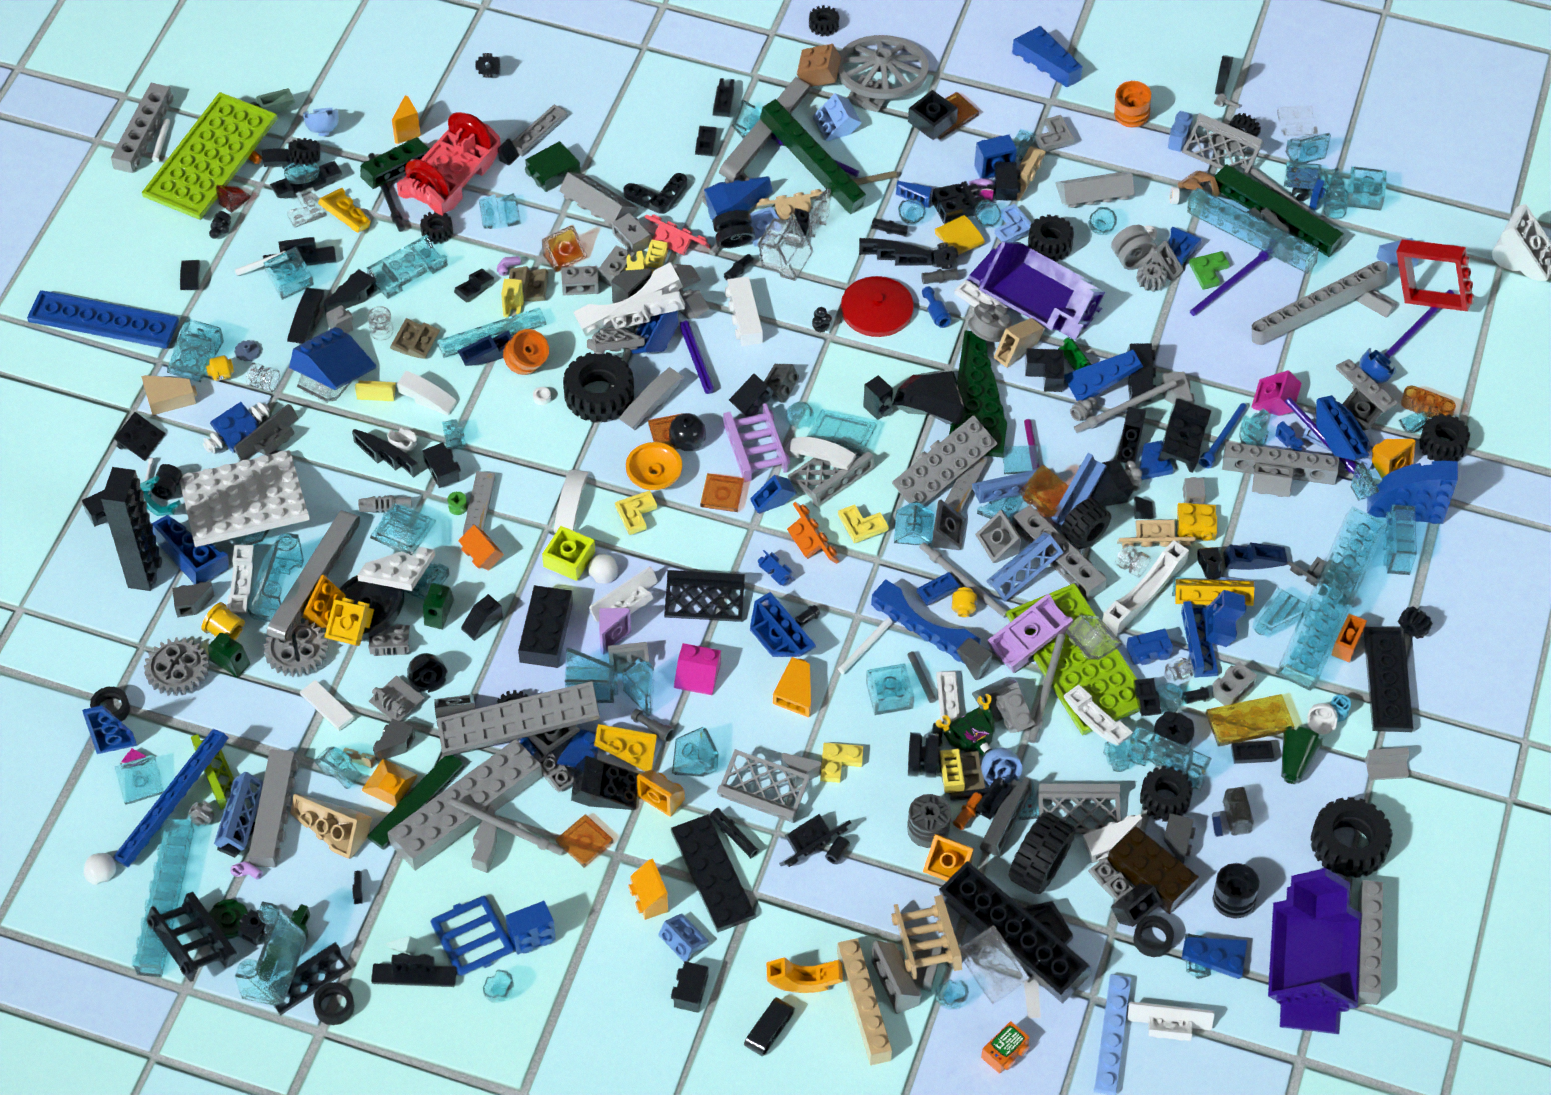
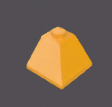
M1385 439L1373 447L1372 463L1381 478L1399 468L1413 464L1416 443L1414 439Z
M382 759L362 788V791L395 807L404 798L418 775L388 760Z

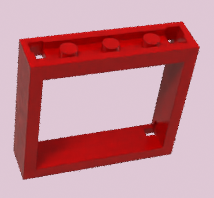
M1401 240L1396 255L1404 302L1406 304L1468 312L1470 305L1474 304L1475 294L1472 293L1473 281L1470 279L1471 268L1468 266L1469 256H1467L1466 247ZM1412 258L1455 263L1460 295L1417 289Z

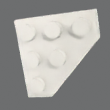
M416 546L367 562L357 574L358 581L412 591L435 557V550Z

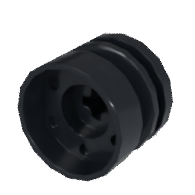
M1231 863L1222 867L1217 873L1212 897L1217 911L1226 917L1234 919L1249 915L1255 907L1260 881L1257 873L1249 866L1240 863Z

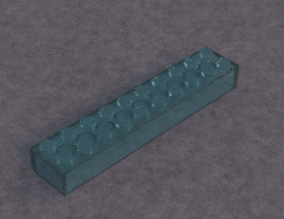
M1354 506L1345 515L1275 674L1309 691L1318 683L1387 526L1386 522Z

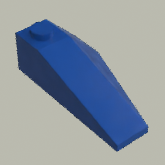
M769 176L750 178L748 181L734 180L733 183L719 182L704 189L711 220L729 211H749L760 199L766 198L773 192Z
M103 705L82 710L97 754L137 746L134 733Z

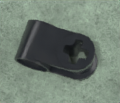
M1218 547L1198 549L1197 559L1204 576L1211 580L1219 579L1221 577L1220 564L1222 563V557Z

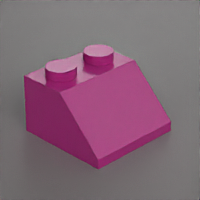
M1290 370L1259 379L1251 407L1255 410L1277 416L1291 413L1293 411L1285 403V400L1291 397L1296 403L1302 383Z
M682 643L677 662L674 688L712 695L721 665V650Z

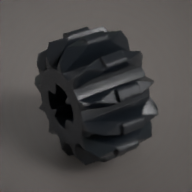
M1414 606L1404 609L1398 620L1400 628H1404L1405 633H1408L1410 637L1414 636L1416 639L1424 638L1430 632L1433 625L1431 618L1426 615V612Z

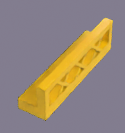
M1175 580V604L1191 601V604L1210 605L1223 590L1244 595L1246 606H1254V581Z

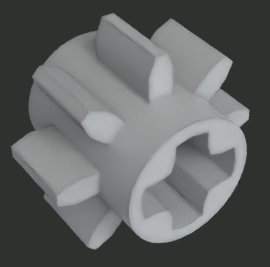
M205 800L202 803L195 802L188 813L191 816L190 819H192L191 823L198 827L201 824L208 825L214 817L212 805Z

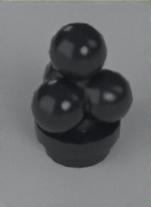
M219 211L213 217L214 219L210 224L211 230L209 231V236L212 239H217L220 233L226 234L229 231L231 216L224 211Z
M821 306L814 311V318L812 319V327L817 332H825L832 321L831 315L827 313L825 307Z

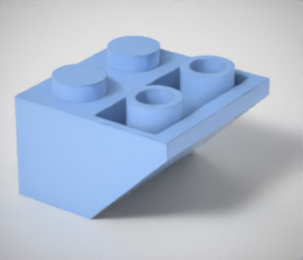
M837 93L812 116L826 141L850 135L862 123L849 99Z

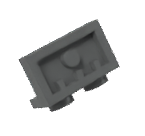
M774 363L764 382L774 391L772 396H777L781 403H785L797 383L799 375L793 364Z

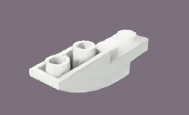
M660 290L643 295L622 305L610 313L609 317L615 329L650 322L651 316L685 309V303L679 291L664 294Z

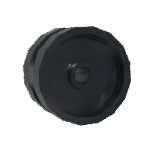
M729 211L716 216L712 220L713 229L717 233L715 236L716 243L720 248H737L755 240L754 228L750 226L752 218L749 211Z
M910 732L908 776L918 777L921 765H924L925 777L936 778L940 754L938 734L928 733L925 746H923L921 733Z

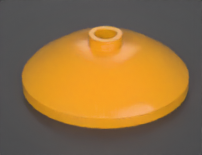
M649 442L639 445L630 452L626 460L628 478L636 486L647 490H661L671 486L678 480L682 472V459L679 453L673 447L660 442Z

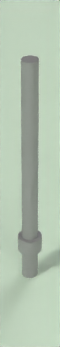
M1245 163L1239 164L1246 170ZM1251 167L1249 173L1272 191L1320 219L1311 211V208L1301 204L1256 168Z
M1172 379L1095 417L1092 415L1086 418V421L1074 426V430L1078 433L1089 427L1093 428L1098 425L1097 423L1127 410L1128 406L1133 407L1177 386L1176 381Z
M925 542L919 546L929 556L931 561L941 565L963 585L973 589V592L1003 618L1006 617L1007 610L945 560L939 551L933 550Z
M1063 634L1057 635L1035 717L1033 718L1035 725L1030 726L1031 731L1028 738L1030 743H1036L1038 732L1042 729L1043 714L1065 639Z
M452 797L449 805L538 845L537 848L545 851L546 849L559 856L563 852L564 848L549 842L550 840L543 836L540 838L456 798Z

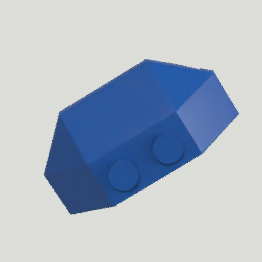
M673 311L651 316L650 322L640 324L635 334L644 338V346H637V349H631V352L633 354L664 352L679 325L678 312Z
M1332 395L1318 398L1316 400V426L1333 454L1350 460L1368 458L1370 456V441L1352 412L1336 401V398Z
M771 592L754 601L750 631L772 657H801L816 648L815 643Z

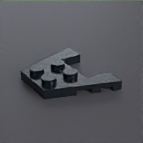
M1053 901L1029 905L1027 908H1024L1064 944L1067 945L1073 939L1071 930ZM1019 967L1027 982H1031L1033 978Z

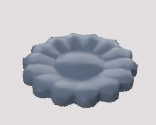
M242 341L237 344L234 353L239 360H244L245 362L248 360L252 361L260 354V347L255 341Z

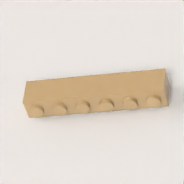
M858 938L838 942V960L842 962L844 980L870 1066L891 1061L892 1049Z

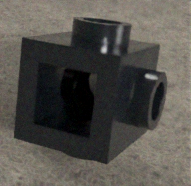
M482 53V56L475 60V70H478V74H483L485 78H491L493 74H500V56H493V53ZM486 62L490 64V68H486Z
M943 242L937 244L938 247L929 249L932 252V267L948 269L952 267V264L957 263L958 251L957 248H954V245Z
M250 909L248 914H244L239 922L241 926L238 929V935L240 938L257 946L262 937L266 938L271 929L268 915L260 910L254 911Z

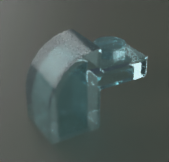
M1264 408L1259 413H1254L1251 418L1247 415L1243 417L1239 431V439L1242 444L1263 446L1267 442L1269 431L1263 428V426L1267 423L1269 412Z
M327 747L314 760L326 776L333 775L345 789H349L362 776L359 770L351 763L352 759L337 747Z

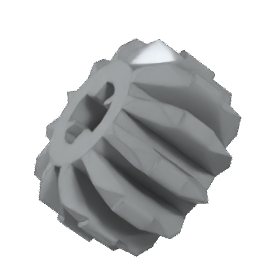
M1151 261L1149 264L1143 263L1142 267H1139L1137 270L1136 280L1139 283V287H1145V291L1151 289L1152 292L1155 289L1160 291L1162 286L1166 284L1167 271H1165L1164 266H1159L1158 262L1156 264H1152Z

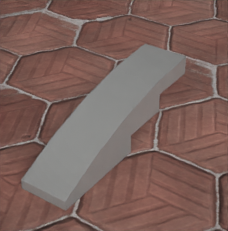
M668 367L637 396L619 419L635 431L645 417L649 418L658 405L662 406L684 377L671 367Z

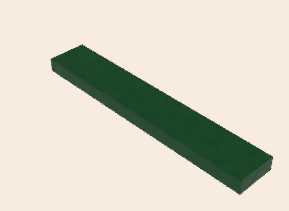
M453 755L444 756L367 835L368 839L384 850L390 844L388 831L431 801L464 767V763Z

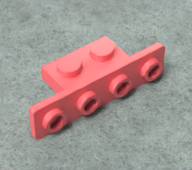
M646 214L644 217L648 221L659 225L652 240L667 242L668 249L684 256L691 241L708 249L711 247L707 243L708 239L700 235L694 237L692 232L685 228L681 231L676 228V224L670 221L664 223L661 221L662 218L652 214V216Z

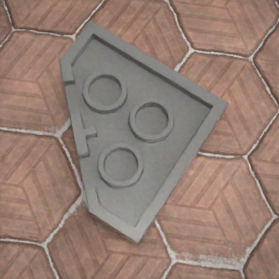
M615 327L602 328L600 333H595L592 339L587 340V348L596 354H603L607 350L618 352L622 348L637 349V346H644L643 337L623 328L615 329Z

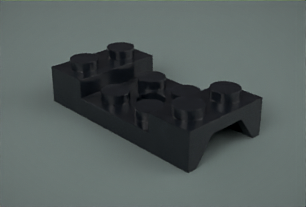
M1176 398L1170 412L1157 460L1164 461L1173 458L1184 462L1189 472L1193 473L1198 464L1202 440L1212 410ZM1180 435L1185 436L1187 440L1182 439Z

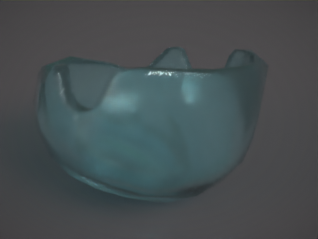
M911 198L906 201L902 200L898 206L899 217L903 223L916 225L923 221L926 212L925 206L921 201Z
M986 199L976 205L974 217L980 226L993 228L1001 220V211L996 203Z
M1098 207L1090 215L1088 225L1094 233L1107 235L1115 228L1117 216L1108 207Z
M802 401L795 402L787 408L786 420L789 425L797 429L803 426L810 428L815 422V413L808 403Z
M1422 411L1420 414L1414 413L1398 421L1405 432L1413 434L1422 431L1424 424L1429 418L1427 413Z
M1167 682L1161 684L1156 689V693L1159 695L1161 712H1176L1182 706L1184 692L1178 685Z
M496 970L494 976L486 978L483 986L484 997L492 1003L508 1000L515 991L512 974L507 970Z
M951 979L944 984H940L936 989L937 1003L949 1010L960 1009L968 999V985L963 980L955 983Z

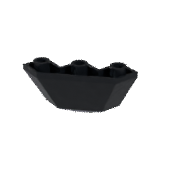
M952 371L913 374L898 388L892 403L893 406L907 414L931 415L945 424L951 425L959 424L964 411V404L957 380Z

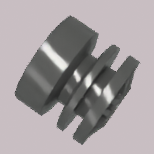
M923 794L913 800L909 807L907 832L912 842L924 848H931L935 834L948 838L951 808L947 801L934 794Z

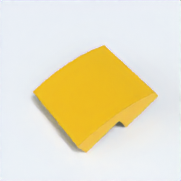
M965 215L935 228V235L943 242L954 245V248H957L958 255L985 243L978 229Z

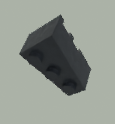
M1130 343L1127 352L1134 350L1143 365L1142 368L1128 376L1129 400L1157 387L1153 385V378H1156V367H1153L1152 362L1155 361V350H1152V343ZM1153 397L1143 402H1152Z

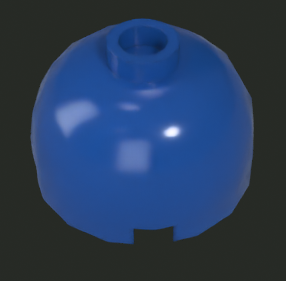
M1368 348L1360 359V369L1376 383L1382 384L1387 382L1397 372L1396 367L1394 366L1392 369L1390 366L1391 361L1384 354L1376 349L1372 352V348Z

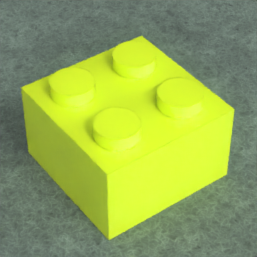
M560 526L542 553L543 567L578 581L595 554V540Z

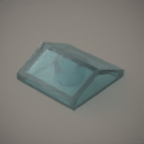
M742 99L731 126L744 139L760 120L762 110Z

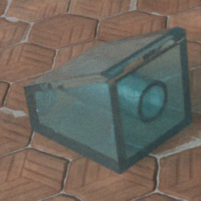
M567 648L565 688L593 681L597 703H614V695H618V673H614V665L575 649Z

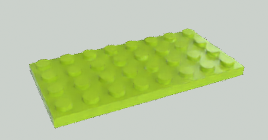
M219 92L141 192L142 196L201 220L277 121V114Z
M1075 583L1049 593L1066 617H1071L1074 622V627L1064 634L1065 639L1051 687L1081 735L1083 736L1093 730L1080 719L1064 698V695L1078 684L1092 696V702L1114 721L1139 712L1133 684L1137 678ZM1044 596L1006 611L1007 618L1012 622ZM1033 628L1025 631L1027 635H1033L1036 632ZM1057 637L1032 655L1045 678Z

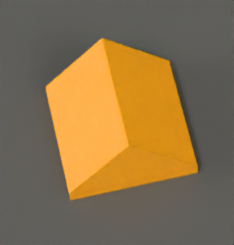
M407 95L403 97L392 118L394 141L396 144L421 136L418 112Z
M935 834L923 872L948 881L967 861L972 864L974 848Z

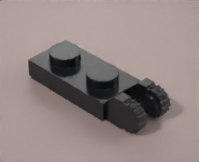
M720 78L716 89L713 116L730 117L735 79H730L728 87L724 86V78Z

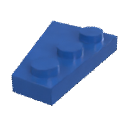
M1188 937L1184 940L1182 959L1240 979L1243 975L1247 940Z

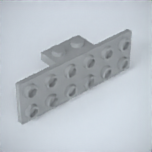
M972 416L941 442L937 440L933 443L928 453L922 452L917 457L918 461L893 480L892 484L910 506L917 511L995 447L997 442L977 418Z

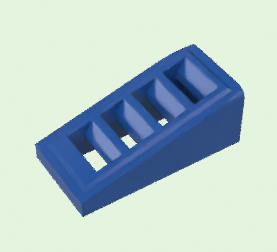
M897 180L896 195L921 206L929 207L932 187Z

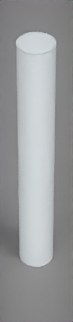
M164 118L152 157L154 162H158L170 124L168 118Z
M283 251L235 269V272L239 276L288 258L287 252Z

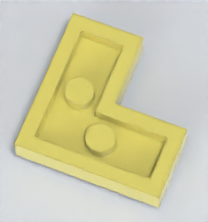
M650 490L615 502V508L629 535L646 530L647 525L641 514L657 509V503Z
M855 504L838 510V517L853 543L889 530V526L881 512L863 518Z
M823 743L820 781L840 783L842 766L862 767L863 746Z

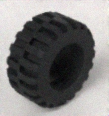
M589 352L583 357L582 355L577 357L576 361H572L569 364V368L565 370L563 377L564 399L568 409L572 410L575 416L578 417L580 415L581 419L585 421L589 419L590 422L594 423L596 421H601V423L607 422L609 419L612 421L617 419L618 415L621 416L634 400V377L628 363L624 360L622 361V358L617 355L612 356V353L606 352V354H591ZM595 381H605L614 386L602 393H593L584 389L587 384Z
M1348 797L1347 800H1344V798H1338L1335 803L1333 801L1327 803L1326 807L1319 811L1311 832V849L1315 852L1314 856L1317 861L1321 860V865L1324 868H1330L1331 872L1336 875L1337 873L1343 874L1342 877L1349 878V876H1354V878H1361L1362 874L1368 876L1373 871H1377L1381 864L1384 863L1392 843L1393 832L1390 828L1389 819H1384V812L1382 810L1378 811L1376 805L1373 803L1368 804L1364 799L1355 800V797ZM1342 827L1357 829L1366 836L1369 845L1362 848L1348 847L1335 837L1333 831Z
M1050 812L1042 813L1031 826L1016 852L1009 869L1008 876L1010 880L1033 894L1044 892L1055 877L1071 847L1076 834L1074 826Z

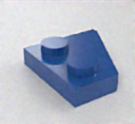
M1172 226L1168 244L1181 265L1201 245V238Z
M1162 440L1144 444L1139 467L1142 471V476L1140 477L1142 480L1173 474V467L1169 459L1164 461L1157 460Z
M580 729L560 755L557 764L576 767L585 756L597 759L598 747L594 745L596 732Z

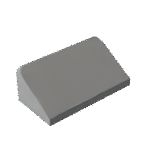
M1374 289L1365 292V294L1356 299L1357 302L1385 318L1398 305L1396 301Z

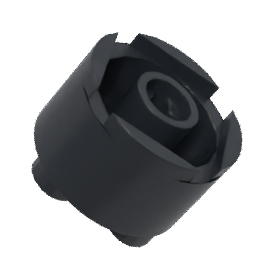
M1164 712L1157 719L1152 735V744L1156 748V752L1169 759H1176L1178 756L1186 755L1190 751L1194 737L1193 721L1180 713Z

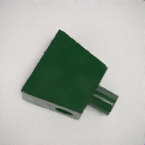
M436 583L430 585L423 603L424 626L443 630L454 602L449 586Z
M219 633L208 646V659L237 678L250 665L244 647L227 634Z

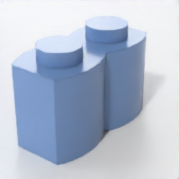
M1179 111L1176 114L1174 124L1170 130L1168 149L1178 152L1183 150L1186 139L1191 131L1192 113Z

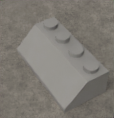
M568 172L559 189V192L564 194V198L569 201L574 200L578 203L577 206L582 209L590 210V214L594 217L603 218L605 220L604 223L612 226V222L628 213L633 215L639 208L586 174Z
M1127 172L1055 182L1061 202L1064 205H1068V208L1077 207L1078 203L1085 202V205L1095 204L1096 200L1110 202L1112 198L1119 197V200L1129 199V195H1135L1132 173Z

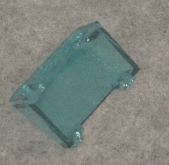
M284 533L280 535L264 556L248 604V613L252 619L271 621L281 605L280 595L282 589L278 583L280 573L290 575L291 569L294 567L302 568L304 558L299 534Z
M262 901L258 915L259 919L266 924L264 929L265 934H267L258 961L247 959L239 964L235 979L242 999L277 1006L283 1003L287 996L306 942L304 931L278 906Z

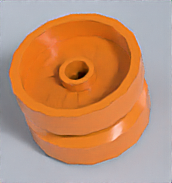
M533 329L518 331L506 343L503 350V358L506 365L511 371L519 375L534 373L547 360L549 355V345L546 338Z

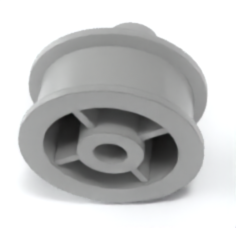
M979 303L974 308V317H971L968 321V327L976 336L984 340L1000 342L1005 329L1011 326L1012 321L1003 307Z

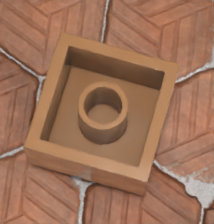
M834 44L802 49L797 70L798 78L811 85V87L835 83L841 56Z

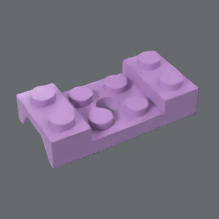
M1047 594L989 638L988 645L1014 674L1029 662V657L1057 637L1058 634L1064 635L1074 627V622L1071 617H1066L1051 596ZM1029 628L1036 630L1033 635H1027L1025 631Z

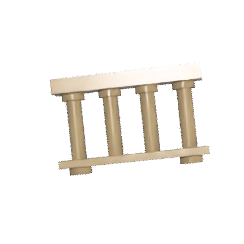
M942 895L934 896L935 905H932V908L903 914L900 913L898 904H894V913L891 914L893 926L897 925L907 958L905 959V967L907 972L911 971L913 980L917 979L916 968L948 962V964L952 963L954 971L962 970L961 953ZM930 916L938 918L936 923L905 929L903 923ZM936 931L943 934L939 939L910 944L908 937ZM942 946L948 950L945 954L914 960L912 953Z

